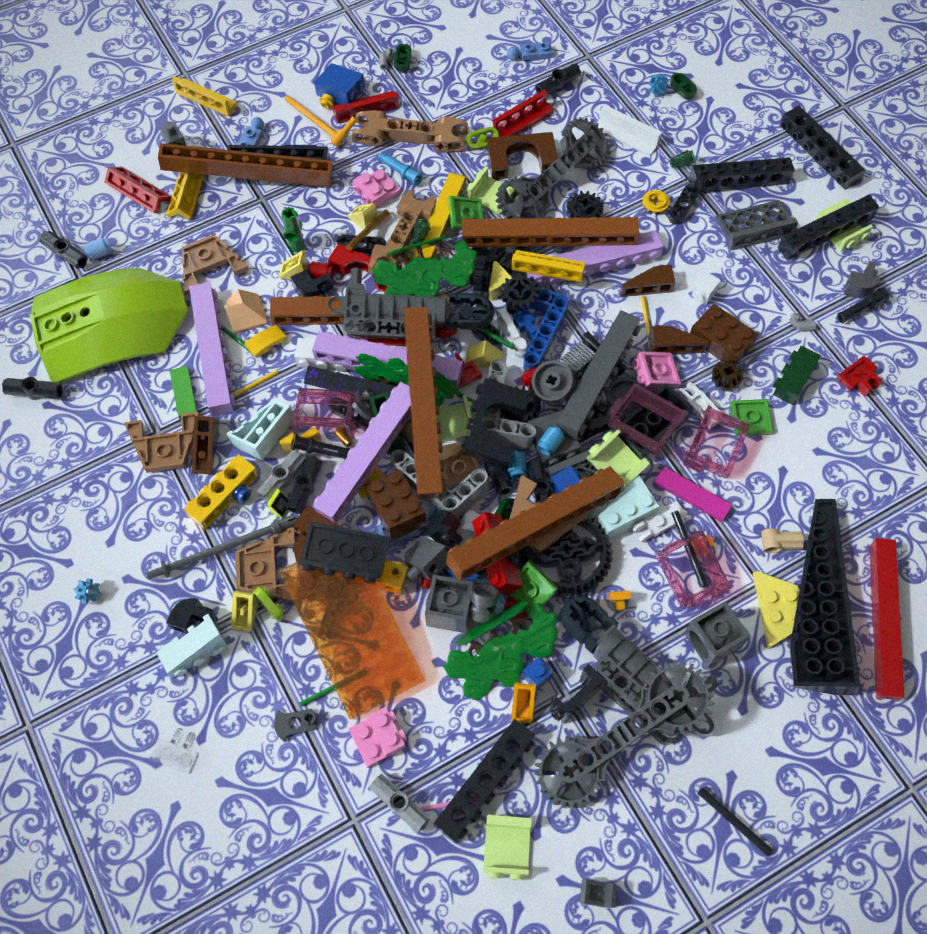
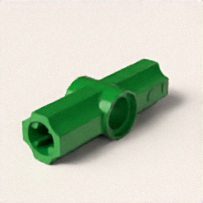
M288 207L282 210L281 213L285 229L283 236L288 241L292 252H299L305 246L301 231L303 223L299 220L298 213L294 208Z

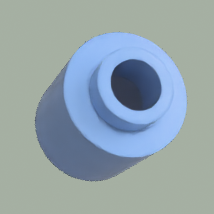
M107 238L86 243L87 247L84 248L88 258L92 257L93 260L108 255L112 251Z

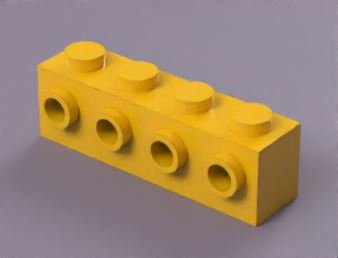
M386 558L381 582L376 581L375 584L363 582V579L356 577L355 580L402 595L407 582L405 575L409 572V567L402 562H391Z

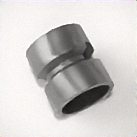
M477 584L472 587L468 613L472 620L488 623L495 619L499 594L496 587L489 584Z

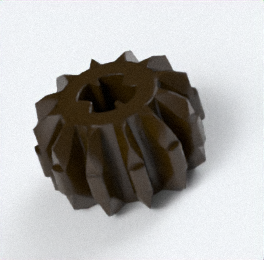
M726 359L722 363L718 362L711 372V379L715 382V387L721 386V390L727 388L729 392L732 388H738L743 380V369H739L740 365H734L733 360L728 363Z

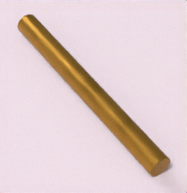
M385 209L346 245V248L351 251L387 218L390 212Z

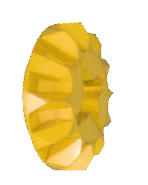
M651 190L643 196L642 202L643 207L647 208V212L653 211L655 214L656 212L662 213L664 210H667L670 200L664 192Z

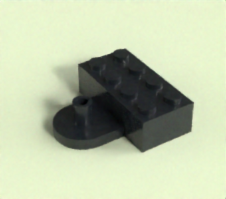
M621 377L614 380L607 390L608 404L624 418L613 429V432L618 429L620 430L619 438L640 460L646 458L691 417L694 408L666 383L652 394L637 380Z

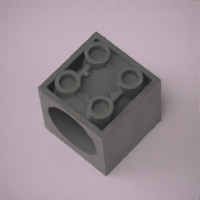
M433 575L425 610L426 626L466 633L474 582L468 580L460 582L456 578Z
M726 601L691 620L684 632L707 668L741 649L750 637V634Z

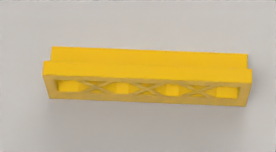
M176 76L172 78L177 94L229 117L238 106L237 101L185 78L183 80Z
M179 172L166 216L171 218L176 214H180L187 220L192 217L204 174Z
M516 250L512 257L511 270L581 283L585 262Z

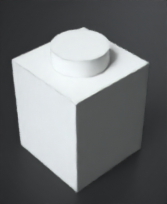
M705 272L694 285L691 296L697 301L707 304L717 292L721 280Z

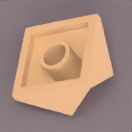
M237 289L224 304L234 334L268 324L257 293Z
M461 442L442 446V453H439L440 460L444 462V472H441V476L445 479V484L449 490L453 484L461 483L473 471L480 469L476 458L461 454L463 447L460 446Z

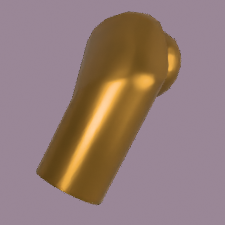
M343 419L336 426L335 436L348 448L353 444V440L347 435L349 422Z

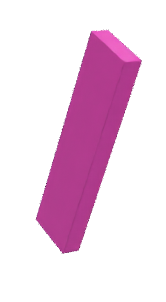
M663 467L654 481L655 485L720 522L724 520L732 504L666 467Z

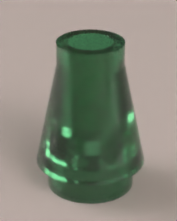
M687 149L669 158L671 168L692 166L695 163L693 151H688Z
M418 219L414 223L412 244L425 240L431 229L428 221Z

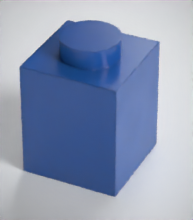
M570 465L553 475L549 482L555 493L559 494L569 485L574 486L579 483L581 476Z
M538 657L523 670L522 677L528 684H536L535 692H537L551 680L553 672Z

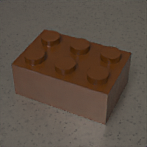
M713 304L699 318L690 331L693 335L709 340L706 351L722 362L725 359L728 363L733 360L734 365L754 346L758 333L716 304Z
M400 469L365 484L367 498L391 541L427 525L425 511Z

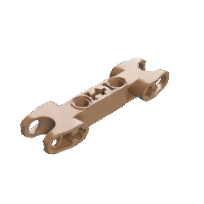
M375 110L361 111L356 113L355 116L356 123L365 127L353 130L352 139L361 144L380 146L383 140H390L395 142L434 144V149L439 152L449 153L465 150L466 140L455 136L468 132V123L461 119L443 116L438 119L437 123L406 119H387L386 113ZM454 143H460L461 146H456Z
M412 189L402 196L397 207V215H400L401 218L386 246L376 244L373 248L368 273L372 274L371 271L376 269V264L379 260H386L390 263L397 262L398 256L388 257L386 254L410 245L420 223H428L437 202V196L432 195L427 200L420 201L415 199V190ZM403 254V257L410 262L411 254ZM402 264L398 265L400 270L402 269Z

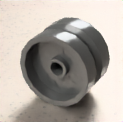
M551 360L542 363L534 371L532 387L536 395L543 402L557 407L568 403L577 387V380L567 365L561 361Z

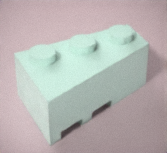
M274 399L257 411V415L249 421H243L241 423L242 426L234 432L230 431L227 433L233 446L263 461L296 419L290 406L277 399Z
M638 475L598 515L596 524L600 522V529H605L604 535H609V539L632 528L645 518L657 513L659 505Z
M209 614L203 617L204 621L196 628L194 625L190 626L187 629L189 633L181 639L176 637L156 652L171 678L184 675L189 668L203 664L206 658L220 654L227 647L225 640Z

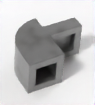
M869 261L863 273L852 271L847 279L843 295L864 298L866 295L872 294L880 281V278L876 277L878 271L875 270L876 262Z

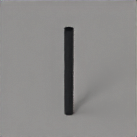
M678 510L674 511L671 515L700 587L706 586L708 583Z
M702 787L697 794L766 856L770 855L773 849L705 788Z

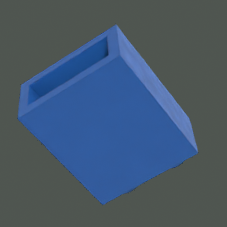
M331 63L315 80L314 86L317 96L322 97L323 94H328L333 97L335 102L345 105L356 100L357 96L365 89L366 83L364 74Z

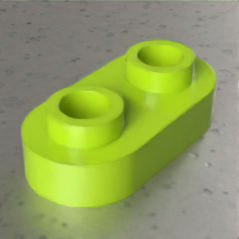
M494 127L475 130L467 134L466 143L470 148L483 147L487 145L488 132L491 133V138L499 137V133ZM472 137L476 138L475 143L471 141Z
M257 587L252 592L278 623L285 617L283 615L285 610L278 602L276 604L273 603L270 599L272 595L265 587L262 589Z

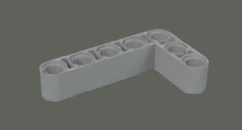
M499 359L493 360L490 364L487 378L504 384L506 363ZM491 408L484 412L483 426L491 437L519 448H529L532 446L536 434V428L532 424L499 418L501 410L499 408Z
M403 450L393 451L390 455V460L394 471L400 469L407 482L417 491L415 460ZM477 469L452 491L446 487V491H442V497L426 499L437 509L449 511L457 519L489 490L488 474L483 469Z

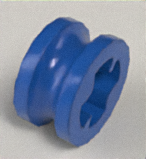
M240 485L234 491L232 498L238 500V503L244 504L250 498L252 491L246 489L245 485Z

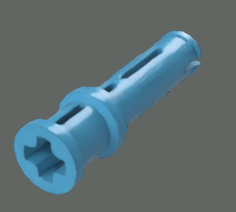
M382 151V154H379L378 160L400 173L401 177L411 181L412 185L418 186L422 182V172L415 171L411 165L401 163L384 151Z

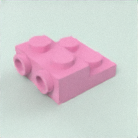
M382 169L372 174L365 172L353 179L355 193L361 195L365 204L374 203L376 208L401 194V189Z
M640 351L633 359L632 368L637 370V381L649 391H657L665 383L671 388H678L681 385L671 353Z
M386 707L367 716L366 720L349 728L367 768L406 748L404 742L407 741V738L402 729L397 730L394 724L397 722L394 712L392 710L388 712Z

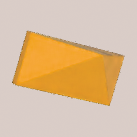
M514 683L511 722L516 719L520 723L532 724L536 684Z

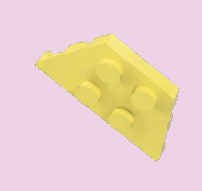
M754 571L753 579L767 648H772L775 644L792 634L799 589L797 585Z

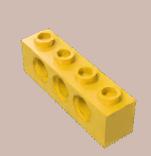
M239 454L232 458L221 472H218L214 479L204 486L194 499L187 503L184 510L188 517L206 530L234 501L232 498L234 491L240 485H245L247 488L258 476L255 466ZM238 475L235 479H230L232 476ZM224 489L221 493H217L218 490ZM210 502V505H209V506L203 507L204 504Z

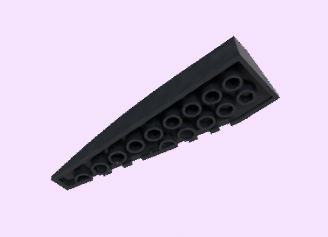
M815 499L790 642L793 687L831 695H856L860 688V679L836 499Z

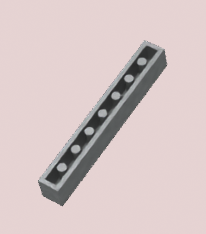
M622 310L618 313L557 420L556 427L563 431L564 436L576 441L579 435L584 434L587 420L591 421L595 413L594 407L600 405L603 391L607 392L611 384L610 378H615L619 369L617 367L618 364H622L626 357L625 351L631 349L634 342L632 340L633 337H637L641 330V326H639L641 318Z

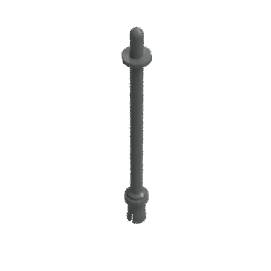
M292 514L279 520L274 519L271 525L167 565L164 561H161L162 567L148 571L145 574V578L152 579L165 574L166 578H169V572L273 532L281 534V531L294 527L295 516Z

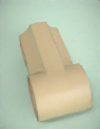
M775 528L765 529L761 532L763 551L765 553H777L781 550H801L803 548L804 538L801 532H779Z

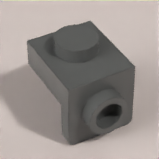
M582 879L579 903L601 908H615L617 884Z

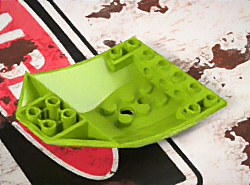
M128 268L84 277L34 297L30 319L36 347L51 382L62 383L105 365L144 355L165 353L189 310L182 285L179 281L142 268ZM90 309V313L82 317L83 311ZM71 316V319L65 322L67 317Z

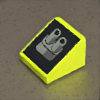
M277 489L267 504L270 512L283 518L288 511L285 507L288 498Z

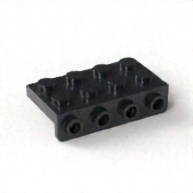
M310 522L302 556L298 564L303 567L302 570L314 572L316 569L323 571V574L328 576H335L336 573L343 575L345 579L355 580L356 577L363 579L365 583L375 584L376 581L381 582L390 537Z

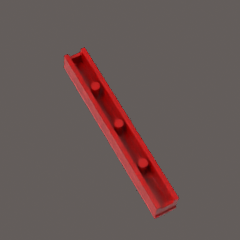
M875 538L869 546L876 699H891L897 702L905 698L896 540Z

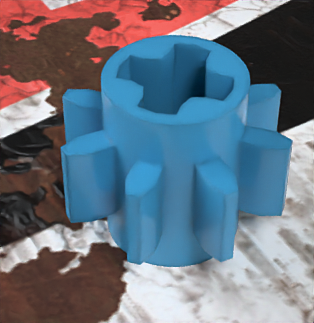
M662 74L654 75L649 81V86H651L649 91L657 96L659 93L664 94L669 87L667 83L669 79Z
M89 578L85 582L79 580L77 587L73 588L76 592L75 599H82L81 601L84 604H88L89 600L96 602V597L98 594H101L98 589L100 584L93 583V579Z

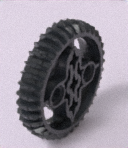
M588 515L583 522L581 521L577 525L588 530L597 542L589 537L575 538L574 532L571 530L565 533L566 536L560 537L558 541L542 553L536 551L531 553V548L527 545L521 548L519 555L522 556L520 557V562L524 563L522 567L530 560L543 568L557 566L560 578L564 582L570 583L563 584L552 581L559 588L557 590L558 597L565 593V597L569 598L570 593L573 596H577L578 592L583 596L585 595V589L590 593L592 586L597 588L598 582L602 583L604 581L603 577L608 575L607 570H610V563L613 560L611 557L613 550L609 549L612 543L607 542L610 537L609 535H604L605 529H600V522L594 524L595 517L589 520ZM600 551V562L596 571L586 580L576 583L582 574L581 562L593 559L596 553ZM571 568L575 572L569 574L565 571V569Z

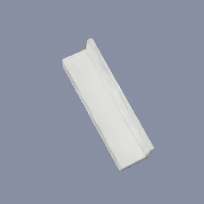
M606 105L601 108L600 119L597 122L599 123L598 128H604L602 132L607 133V136L648 156L659 145L661 131Z

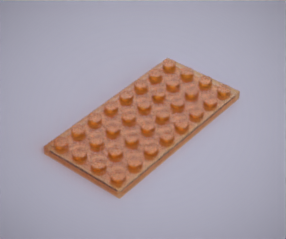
M299 561L279 570L282 580L350 720L426 681L376 582L375 584L363 582V579L356 577L355 580L343 578V575L336 573L335 576H328L323 574V571L316 569L314 572L302 570L303 567L298 564Z

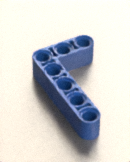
M539 287V300H535V306L530 304L529 308L542 312L545 316L524 355V371L536 368L543 363L568 311L569 301L567 297Z

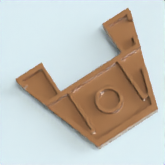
M214 234L182 246L184 293L189 295V286L198 285L195 278L198 274L229 263L236 276L249 271V266L236 253L229 250L228 246Z
M198 412L181 414L182 431L145 437L142 420L124 422L146 473L185 467L194 436V416H199Z
M523 475L520 478L510 519L514 518L520 511H527L534 505L528 499L537 488V483ZM585 513L527 546L538 553H542L558 541L561 536L575 528L578 523L583 522L588 514Z
M294 527L286 529L287 531L281 534H274L267 540L258 541L235 551L236 588L238 591L252 593L257 587L261 589L265 587L271 593V598L299 602L298 584L277 585L275 549L293 547L295 542Z

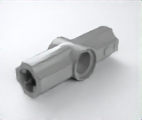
M292 450L281 464L273 467L272 474L256 491L257 494L264 501L269 502L277 489L281 491L282 488L290 485L292 477L305 463L306 457L298 450ZM281 474H286V475H285L284 477H282V478H279V477H278V476L281 475Z
M382 773L370 785L369 789L416 833H419L430 820L427 814ZM397 798H403L406 801L402 808L394 807V801Z

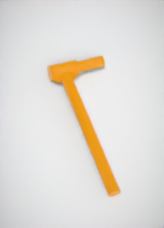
M289 95L285 97L287 103L332 136L331 143L337 148L357 122L354 117H351L343 129L335 131Z

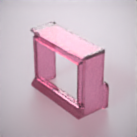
M634 383L625 397L617 399L609 410L611 417L608 426L614 430L619 429L621 434L658 455L676 427H679L687 416V411L680 409ZM632 400L672 422L659 442L618 420Z
M298 388L294 416L291 421L293 435L294 433L298 434L299 425L346 428V437L353 439L356 432V423L353 422L355 409L352 407V404L355 402V391ZM304 403L348 406L346 419L306 417L301 415Z
M708 405L703 413V418L689 452L683 461V465L698 472L704 469L727 479L733 470L751 423H746L717 411ZM712 419L740 431L726 467L697 455Z
M703 530L694 531L654 553L680 607L690 608L711 595L717 598L731 589V585ZM692 541L713 584L687 597L667 554Z

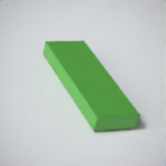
M188 366L171 369L170 376L179 419H181V414L197 412Z

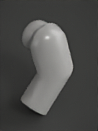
M388 48L380 54L379 63L381 70H386L388 68L387 62L394 57L395 51L392 48Z
M799 313L791 314L790 324L798 330L810 331L816 329L815 321L804 322L800 319L801 315Z

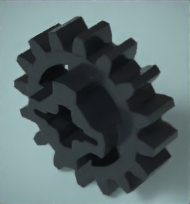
M580 191L579 195L574 193V196H570L569 201H567L566 213L569 214V218H601V214H603V202H600L601 197H595L596 193L590 195L589 191L586 194Z
M478 255L476 264H474V273L470 276V285H473L474 294L482 295L484 287H488L490 266H487V256Z
M518 272L517 277L511 274V279L506 278V284L501 285L502 301L506 302V307L512 305L513 311L516 308L522 311L523 307L529 310V305L535 306V300H539L540 288L538 287V282H534L533 276L528 278L527 273L521 276L520 272ZM519 288H521L522 291L521 296H519Z
M523 386L520 390L529 392L525 409L519 415L501 409L505 419L510 417V420L527 423V420H533L534 417L538 418L539 411H541V399L537 398L536 393L532 394V388L527 391L525 386Z

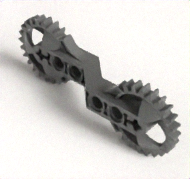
M582 117L570 121L561 134L563 136L561 139V155L543 173L535 178L524 176L517 178L515 176L512 179L510 177L501 184L496 193L498 198L495 200V202L500 203L497 206L498 209L502 210L499 214H504V218L508 219L529 218L525 212L532 207L537 218H546L545 215L548 213L546 209L549 207L548 192L563 176L574 168L588 170L591 167L592 170L598 169L610 158L611 151L609 149L612 146L608 144L610 139L606 138L607 133L602 132L604 128L599 129V123L594 125L593 120L588 122L587 117L584 120ZM577 127L584 134L577 140L572 132V128ZM595 146L601 154V158L598 160L589 154ZM508 187L514 188L519 193L514 200L511 199L507 192Z
M674 660L672 667H669L668 663L664 662L665 669L663 670L657 666V674L649 673L652 681L645 679V683L649 687L642 688L641 700L637 709L607 733L594 739L574 736L572 742H570L569 736L565 737V742H562L557 737L556 745L550 741V749L542 748L546 754L544 756L538 755L542 762L535 763V766L539 767L540 771L534 773V775L541 777L536 784H543L544 786L540 792H548L547 800L554 797V805L561 801L562 808H565L566 804L569 803L571 809H574L575 802L580 807H583L582 800L591 803L589 796L597 797L594 791L595 788L602 790L598 781L606 780V770L611 759L638 738L655 730L673 734L675 729L679 728L680 734H683L684 727H687L689 732H692L693 724L700 728L699 720L707 721L704 713L712 714V711L707 707L714 706L715 704L709 700V698L715 696V693L708 692V689L713 686L712 684H705L708 676L700 677L702 669L696 672L693 671L694 664L686 668L685 661L681 663V666H677V662ZM689 672L691 673V675L686 686L684 687L681 685V683L686 673ZM664 673L673 684L672 687L668 688L660 676ZM674 692L678 694L683 693L682 702L674 701L671 704L674 708L670 709L668 702L664 698L667 697L668 701L674 698ZM706 694V697H689V695ZM658 703L663 704L666 707L665 714H655L653 711L654 706ZM686 705L689 707V709L695 716L696 719L694 721H692L687 715V713L684 711L683 708ZM638 716H645L647 718L648 724L646 727L639 728L636 726L635 720ZM671 717L669 723L665 721L666 719ZM608 741L611 743L612 750L610 753L604 754L600 751L602 742ZM579 746L583 748L582 750L577 752ZM557 748V750L561 754L562 758L564 759L563 763L560 761V759L554 752V749ZM587 753L592 754L594 762L590 766H585L582 763V757ZM575 760L584 769L582 772H580V769H576L573 772V778L565 776L567 766L569 768L577 766L574 763ZM597 769V773H590L593 770ZM543 771H558L559 775H543ZM562 781H564L567 785L559 798L556 795ZM575 782H579L587 795L583 797Z

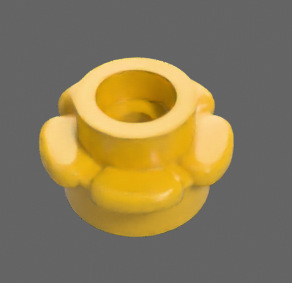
M323 94L319 98L320 105L325 109L332 108L335 102L333 97L328 94Z

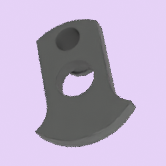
M366 388L364 392H356L355 402L352 404V407L363 418L371 421L374 415L369 397L375 396L371 389Z
M312 709L286 714L279 710L274 719L275 732L283 742L291 735L314 731L317 726L316 715ZM312 716L313 719L310 721L309 724V722H307L306 720L308 717ZM295 717L300 718V727L296 729L291 728L290 721Z

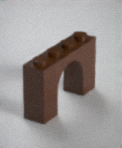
M553 132L487 138L491 178L495 180L508 179L509 167L507 158L515 152L525 151L533 154L538 159L541 173L558 158Z

